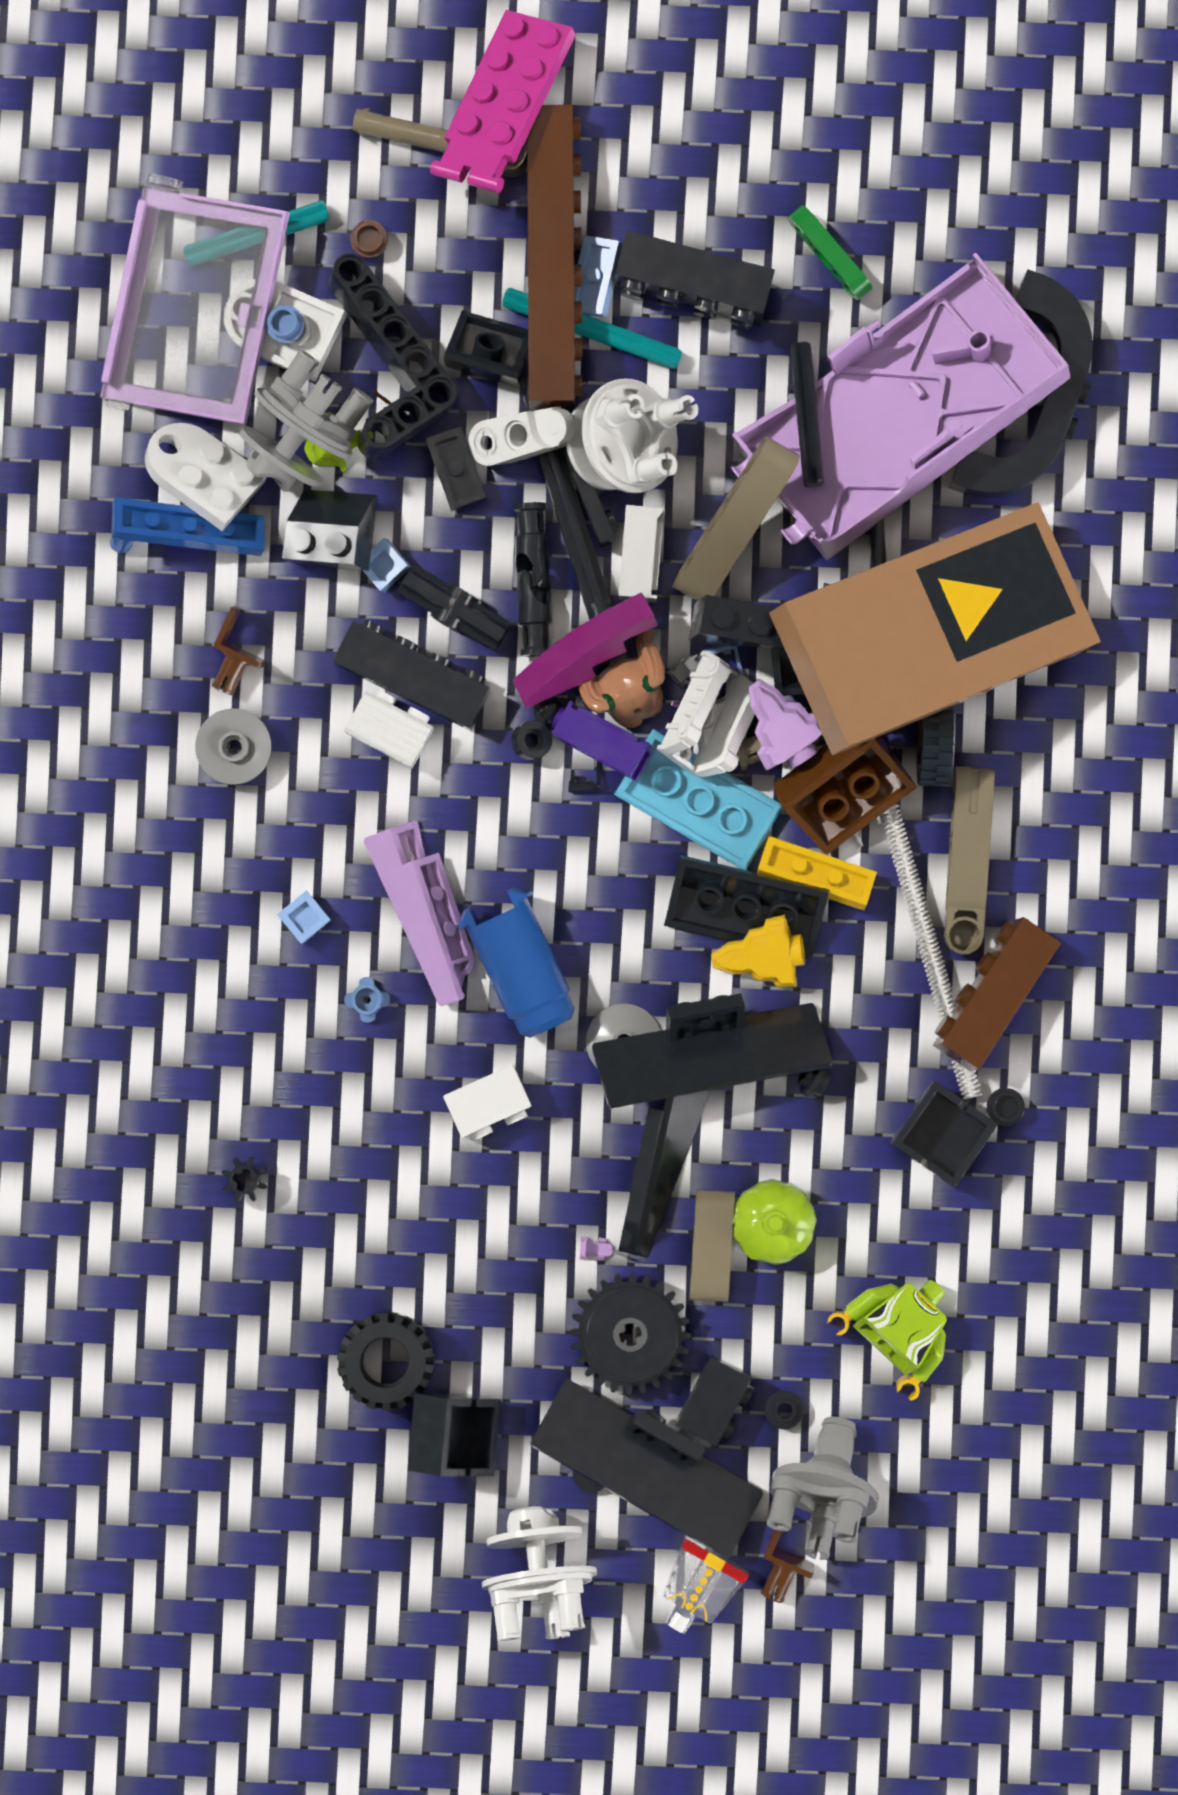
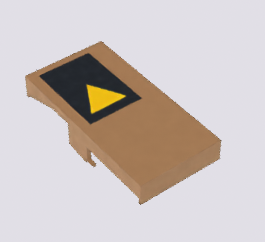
M1039 502L785 602L769 613L832 755L986 693L998 686L1068 657L1071 658L1101 642Z

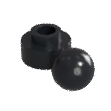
M555 696L533 705L534 721L520 724L513 731L511 743L519 757L525 760H534L545 756L552 746V735L548 725L552 724L555 715L562 707L560 700ZM526 735L533 739L532 748L528 747L525 743Z

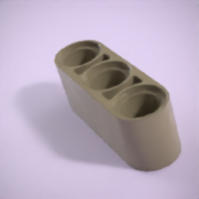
M696 1190L690 1300L728 1302L733 1236L732 1222L735 1205V1192Z

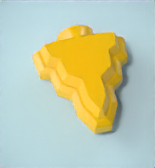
M785 915L768 918L765 920L764 926L749 930L743 940L728 942L712 952L713 968L730 974L749 973L756 981H772L776 987H796V966L805 965L802 935H791Z

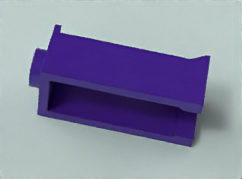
M572 701L568 703L566 708L561 707L552 722V727H554L552 735L559 741L635 782L639 779L655 750L649 742H642L635 735L581 706L578 707Z

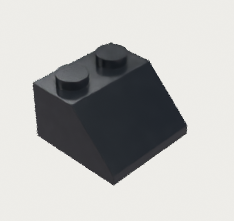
M304 489L286 522L282 559L300 566L369 571L378 496Z

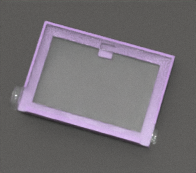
M146 174L141 200H138L101 378L103 386L100 397L108 400L107 407L122 411H129L130 404L246 425L266 332V321L270 313L290 213L283 210L181 193L182 181L162 175Z

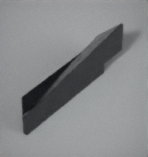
M711 1090L665 1098L663 1110L648 1107L618 1251L639 1256H648L650 1254Z

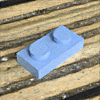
M584 236L578 264H582V287H574V301H582V314L607 318L615 285V272L623 246L620 241Z

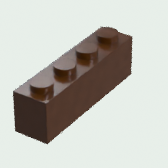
M1025 917L1013 920V922L1008 920L1002 926L996 936L999 944L992 954L987 952L982 957L975 969L979 973L972 985L967 983L955 999V1002L959 1004L951 1017L946 1015L935 1030L938 1038L933 1046L969 1071L981 1068L1061 944V942Z

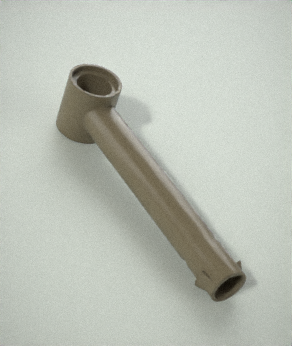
M370 108L356 110L352 131L357 132L362 137H364V134L439 152H445L448 146L444 138L448 131L446 129L370 112ZM523 145L520 151L519 160L513 164H507L502 175L517 177L525 172L528 167V155L525 145Z

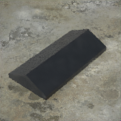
M680 855L664 926L728 941H739L745 938L749 930L764 926L766 919L785 915L791 935H802L805 958L812 960L829 889Z

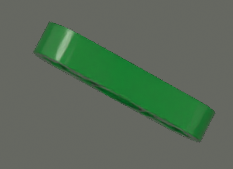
M801 205L787 217L797 234L852 298L858 301L873 289L863 272L807 207Z

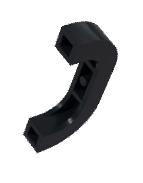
M1027 269L1015 300L1030 318L1042 323L1052 333L1057 344L1058 353L1069 365L1071 378L1045 397L1030 441L1022 450L1006 457H992L973 451L958 462L949 489L967 495L987 498L1006 496L1021 491L1038 480L1055 460L1064 439L1072 440L1079 420L1072 416L1077 403L1084 405L1091 387V383L1086 382L1085 379L1091 364L1093 340L1085 311L1067 288L1052 278Z

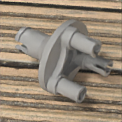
M833 1416L823 1420L821 1424L823 1427L818 1435L814 1456L806 1463L782 1465L774 1471L771 1481V1491L774 1494L769 1519H767V1525L770 1528L778 1531H789L792 1527L791 1523L795 1507L809 1512V1521L812 1524L805 1554L816 1559L817 1552H819L820 1560L829 1559L833 1537L845 1543L857 1541L861 1518L875 1512L879 1499L877 1491L868 1482L854 1475L850 1466L854 1451V1438L857 1437L855 1423L845 1418Z

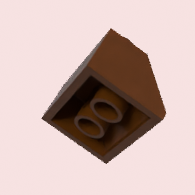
M881 736L835 755L831 754L826 744L815 755L773 784L781 807L825 855H828L917 788L912 778Z

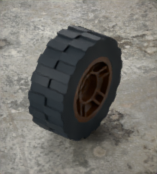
M953 706L918 720L916 763L918 785L950 786L954 747Z

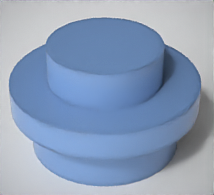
M280 305L269 313L266 329L275 341L290 343L298 339L302 334L304 319L295 307Z

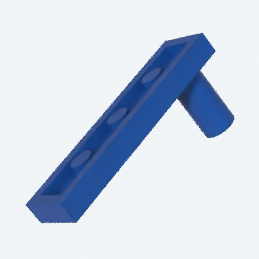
M115 497L112 503L110 546L117 553H127L132 548L134 542L138 541L261 556L264 551V516L238 513L228 526L221 531L188 506Z

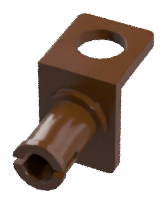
M237 605L230 608L213 647L223 651L225 658L211 686L217 690L221 688L223 693L232 696L235 694V689L246 665H252L260 669L267 662L252 653L226 642L241 610V607Z
M773 1529L765 1547L764 1559L773 1562L774 1566L764 1588L761 1590V1594L770 1599L775 1587L778 1586L774 1593L775 1598L773 1601L783 1603L794 1575L801 1574L812 1578L814 1563L776 1547L782 1531Z

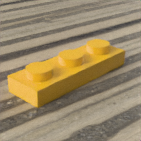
M768 836L757 869V873L829 889L827 899L863 911L867 906L877 874L876 871Z

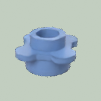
M363 977L360 979L359 986L354 992L346 994L344 1002L348 1008H354L360 1014V1019L363 1022L369 1023L375 1020V1014L381 1007L389 1005L390 996L387 992H381L374 985L372 978ZM366 996L371 998V1002L368 1004L364 1002V997Z

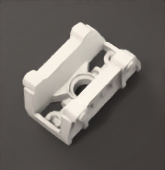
M702 651L700 654L702 658L695 672H691L689 675L691 682L672 722L667 723L665 728L668 731L662 744L657 746V750L694 776L707 777L725 773L726 771L731 772L737 767L739 757L736 754L755 714L750 706L748 686L753 684V682L742 674H738L729 664L710 651ZM728 677L732 678L725 696L716 700L722 684L727 681ZM698 744L699 752L692 765L689 763L692 756L691 746Z

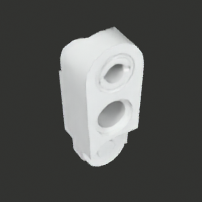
M561 406L483 420L475 424L470 431L468 438L469 449L472 457L484 466L514 463L565 447L574 436L575 421L569 411L561 409ZM486 436H489L492 440L490 450L484 446Z

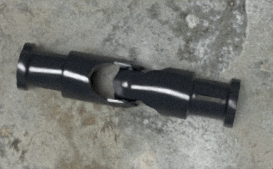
M517 503L513 505L514 512H517L518 535L514 537L517 569L518 624L523 628V649L520 650L521 657H538L550 648L549 624L553 622L549 575L548 535L544 534L543 511L546 510V503ZM537 588V593L535 597L531 589Z

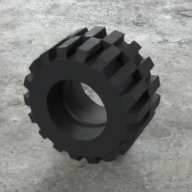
M396 1312L374 1313L358 1321L343 1338L337 1356L339 1362L337 1370L339 1377L341 1376L343 1380V1387L353 1395V1399L358 1403L361 1401L368 1408H381L383 1411L392 1410V1408L407 1406L408 1403L414 1400V1394H421L426 1389L434 1371L435 1353H433V1344L425 1334L424 1328L413 1322L412 1318L398 1315ZM382 1338L394 1339L401 1343L409 1357V1365L405 1375L398 1381L388 1384L373 1380L367 1374L363 1362L368 1346Z

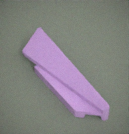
M417 820L364 838L366 849L438 1004L444 1006L464 999L465 994L461 989L465 975L472 972L475 958L465 928L457 929L461 916L440 854L436 853L425 857Z

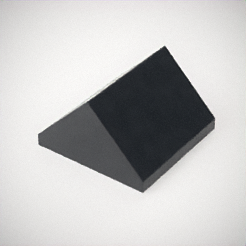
M462 310L445 351V366L518 388L528 356V329Z

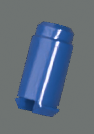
M513 887L506 890L514 905L513 909L480 924L473 907L463 911L457 929L466 928L508 1019L514 1021L520 1035L531 1038L570 1020L575 1008L568 995L570 988L527 899L534 895L533 892Z

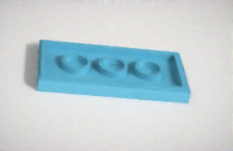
M652 729L645 742H649L655 750L639 779L635 782L625 776L614 795L739 869L746 870L782 810L781 804L727 772L707 777L694 776L657 750V746L662 744L665 736ZM693 752L689 763L692 765L697 757Z

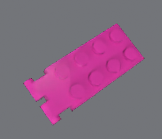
M505 10L444 137L448 146L441 161L434 160L431 164L430 173L432 175L462 183L469 173L467 178L468 185L496 193L502 191L504 179L500 177L507 163H515L576 36L572 27Z

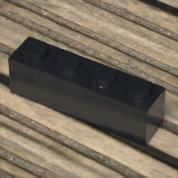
M364 619L362 624L352 621L333 659V663L336 666L469 731L472 730L491 691L490 687L484 685L485 677L469 669H466L463 675L450 668L453 663L452 661L432 652L430 658L416 652L418 645L401 636H398L396 641L382 635L383 627Z

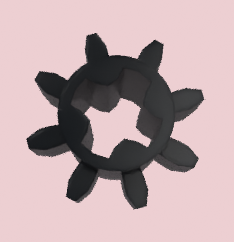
M253 1156L250 1157L247 1165H242L237 1157L233 1158V1164L236 1168L233 1171L222 1170V1174L229 1177V1184L225 1185L222 1189L223 1191L233 1189L236 1192L235 1202L237 1203L242 1199L243 1194H248L249 1198L254 1202L257 1200V1195L254 1191L257 1188H268L266 1183L261 1182L260 1176L267 1172V1168L257 1170L253 1167L255 1163V1157ZM248 1169L250 1170V1178L254 1179L255 1182L254 1185H248L242 1190L239 1188L240 1181L235 1179L236 1174H242Z

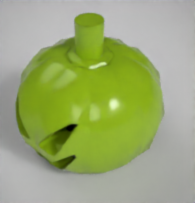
M775 1179L760 1181L742 1192L735 1203L732 1222L733 1237L743 1252L755 1261L773 1265L790 1262L798 1255L804 1253L813 1240L817 1222L814 1207L804 1191L792 1183Z

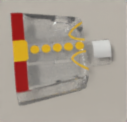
M684 1535L663 1591V1597L675 1603L665 1623L683 1634L686 1633L695 1616L711 1623L749 1576L748 1570Z

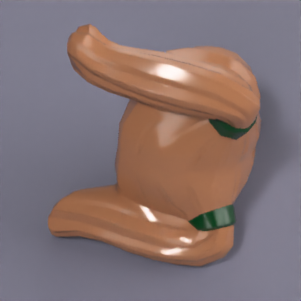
M652 629L637 635V658L620 660L607 667L599 675L595 674L596 678L578 685L580 695L588 708L596 713L608 712L614 721L626 728H635L641 725L643 719L655 717L661 712L663 706V693L660 685L665 680V667L660 652L653 642L655 632Z

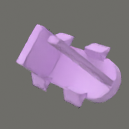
M581 1236L580 1259L587 1260L588 1256H596L597 1260L605 1261V1257L612 1254L613 1247L609 1242H606V1238H598V1241H589V1237Z

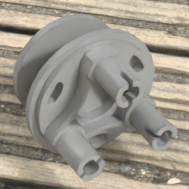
M299 349L282 377L277 376L271 387L257 388L254 393L257 400L268 411L289 426L280 442L248 426H243L239 432L243 440L254 449L246 461L249 471L257 477H272L283 492H288L297 479L313 487H318L322 482L321 476L295 454L305 438L340 458L349 459L353 454L350 449V440L356 433L354 428L369 406L374 402L369 395L354 387L338 413L329 415L325 411L342 387L334 381L328 391H325V387L331 378L324 374L320 375L319 380L306 398L303 397L301 388L315 367L318 366L319 361Z

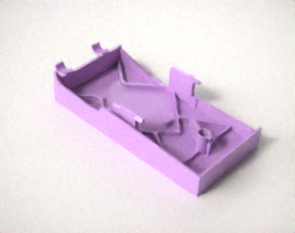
M977 253L973 254V260L877 332L872 334V331L881 325L879 320L876 319L867 327H862L828 355L832 371L815 383L824 484L813 488L804 486L800 457L793 474L777 497L795 520L792 526L780 530L790 544H796L805 537H808L825 560H829L1071 378L1067 362ZM795 398L736 433L735 431L732 434L738 450L746 458L740 465L731 467L737 477H739L758 445L766 436L800 455Z

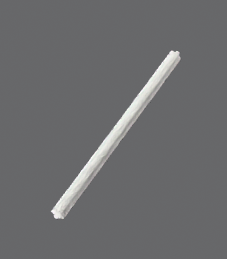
M894 804L882 813L880 817H883L884 831H887L885 832V835L888 836L886 839L890 840L888 841L889 849H892L890 853L893 854L892 858H895L893 863H896L895 867H898L896 872H899L897 873V876L900 877L898 880L902 881L900 882L901 890H905L902 894L905 895L904 899H907L905 901V904H908L906 908H910L908 910V913H911L909 917L912 918L910 922H914L912 923V927H915L913 931H917L914 935L917 936L916 940H920L917 942V945H920L918 949H922L919 953L923 954L921 956L924 959L922 963H926L924 965V968H927L925 972H929L926 977H930L928 981H932L929 983V986H933L930 990L933 991L931 994L935 995L933 997V1000H936L934 1004H938L935 1008L939 1009L937 1013H941L938 1015V1018L943 1019L946 1015L951 1017L955 1011L954 1009L957 1008L954 1005L956 1002L952 1001L955 997L951 996L953 992H950L952 988L948 987L951 984L947 982L949 979L945 978L948 976L947 973H944L947 970L942 969L945 965L942 964L944 960H940L943 956L939 955L941 953L938 950L940 947L936 946L939 944L938 941H935L937 937H933L936 935L935 932H932L935 929L930 928L933 924L929 923L932 919H928L931 915L926 914L929 912L926 909L928 905H924L927 903L926 900H923L926 897L921 896L924 894L923 891H920L923 887H918L921 885L920 882H917L920 878H916L919 873H914L917 871L914 868L916 864H912L915 860L911 858L914 856L909 855L912 853L911 850H908L911 846H907L910 842L905 841L908 839V837H904L907 832H902L905 828L901 827L904 823H900L903 819L899 817L902 815L897 814L900 812L899 809H896L899 805ZM953 1060L951 1062L955 1064L953 1068H957L954 1070V1073H958L955 1077H960L957 1079V1082H961L958 1086H962L959 1091H964L961 1093V1096H964L962 1099L983 1095L979 1092L981 1091V1088H979L980 1084L976 1083L979 1081L976 1078L977 1075L973 1074L976 1070L969 1071Z

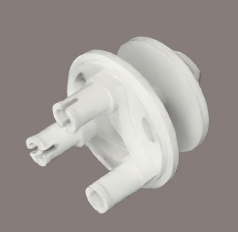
M625 378L610 381L602 385L594 392L591 398L584 400L573 410L571 415L575 421V432L566 445L570 461L579 476L595 488L601 490L617 489L627 493L649 491L660 485L667 476L676 473L678 466L676 460L678 448L676 425L681 421L694 419L699 411L698 405H688L695 401L690 395H685L675 400L663 399L653 388L638 380Z
M540 1506L519 1508L511 1511L507 1521L508 1532L487 1538V1547L492 1549L526 1547L529 1570L500 1575L482 1581V1589L489 1591L491 1604L494 1607L497 1641H509L520 1638L516 1606L520 1601H538V1605L543 1606L546 1639H558L560 1636L562 1638L569 1637V1631L585 1628L580 1594L584 1592L583 1585L590 1583L592 1577L597 1575V1568L594 1566L548 1568L545 1545L581 1537L583 1535L582 1527L559 1526V1519L553 1510L543 1509Z

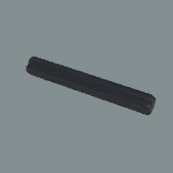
M796 342L791 345L790 350L802 478L805 487L813 488L824 484L812 350L809 342Z

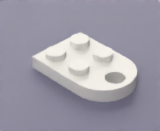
M257 279L240 286L230 297L225 309L227 332L241 349L243 348L246 328L237 326V310L243 302L252 301ZM276 281L270 312L280 305L293 306L303 316L304 329L300 337L290 343L275 341L266 329L260 358L287 370L297 352L301 349L319 361L318 366L315 367L308 378L316 382L348 314L345 310Z
M188 423L168 424L157 430L151 437L145 453L146 469L153 481L221 531L228 526L255 495L267 478L253 475L247 468L246 459L207 431ZM170 443L176 447L178 452L175 454L165 453L160 449L159 444Z

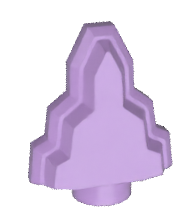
M760 679L748 686L750 706L759 720L755 734L761 746L757 754L766 771L785 761L789 763L791 768H794L818 752L813 743L822 735V732L813 713H808L799 702H787L778 689Z

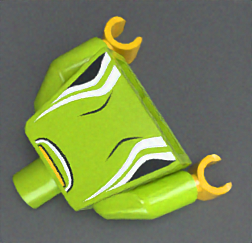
M928 1280L920 1290L911 1283H906L900 1288L892 1283L870 1288L846 1305L845 1312L836 1311L832 1313L827 1320V1324L834 1317L844 1319L845 1328L836 1333V1335H843L849 1330L851 1321L853 1319L857 1321L853 1327L904 1374L896 1383L897 1393L904 1384L910 1383L915 1386V1389L908 1396V1400L912 1401L919 1396V1383L921 1381L926 1382L944 1357L946 1334L943 1327L947 1318L936 1305L945 1296V1291L932 1280Z

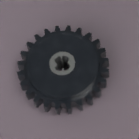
M630 1272L628 1281L622 1282L620 1275L615 1274V1284L609 1286L607 1281L602 1279L600 1280L601 1291L597 1292L590 1287L587 1291L592 1299L589 1302L581 1299L578 1301L579 1306L584 1311L582 1314L573 1313L572 1319L580 1323L579 1327L570 1329L571 1335L579 1336V1341L571 1344V1350L581 1349L582 1355L576 1359L577 1364L587 1362L589 1365L585 1371L587 1377L593 1373L599 1375L596 1383L599 1387L607 1380L611 1382L610 1389L613 1393L617 1390L618 1385H622L625 1387L626 1395L631 1394L632 1386H638L640 1392L644 1394L646 1393V1383L652 1382L653 1386L658 1389L660 1388L658 1379L660 1376L663 1375L671 1380L673 1376L669 1368L672 1365L678 1368L682 1367L683 1364L677 1356L678 1353L688 1354L689 1349L681 1345L682 1340L690 1339L691 1333L682 1331L681 1326L690 1323L688 1317L679 1318L678 1313L685 1307L683 1303L672 1304L671 1301L676 1293L670 1291L664 1295L661 1292L664 1282L659 1281L653 1287L649 1285V1275H645L642 1283L636 1282L634 1272ZM633 1323L634 1329L638 1326L641 1330V1334L636 1336V1342L633 1344H628L627 1338L622 1341L619 1333L625 1331V1324Z

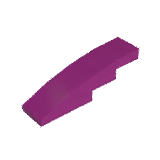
M641 592L603 611L572 630L540 654L513 679V682L525 707L533 706L596 678L592 669L593 666L627 652L623 643L624 640L658 626L643 593Z

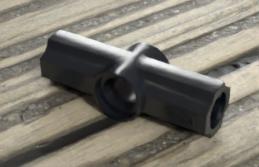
M413 565L408 571L397 591L401 596L430 612V616L439 623L457 633L463 632L474 641L479 642L494 652L511 626L509 621L479 604V600L452 583L447 585L437 579L436 576L416 565Z

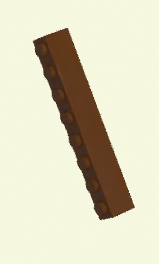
M542 105L527 136L529 410H541L560 406L561 409L574 410L575 398H582V375H575V361H582V338H575L574 324H582V301H574V287H582V264H574V250H581V227H574V214L581 213V190L574 191L573 177H581V154H573V140H581V117H573V105Z

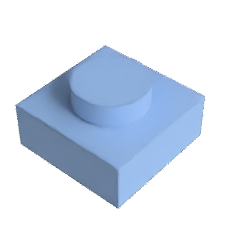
M383 538L371 549L369 571L363 572L381 592L385 593L412 566L388 539Z
M307 890L277 914L301 944L331 921Z

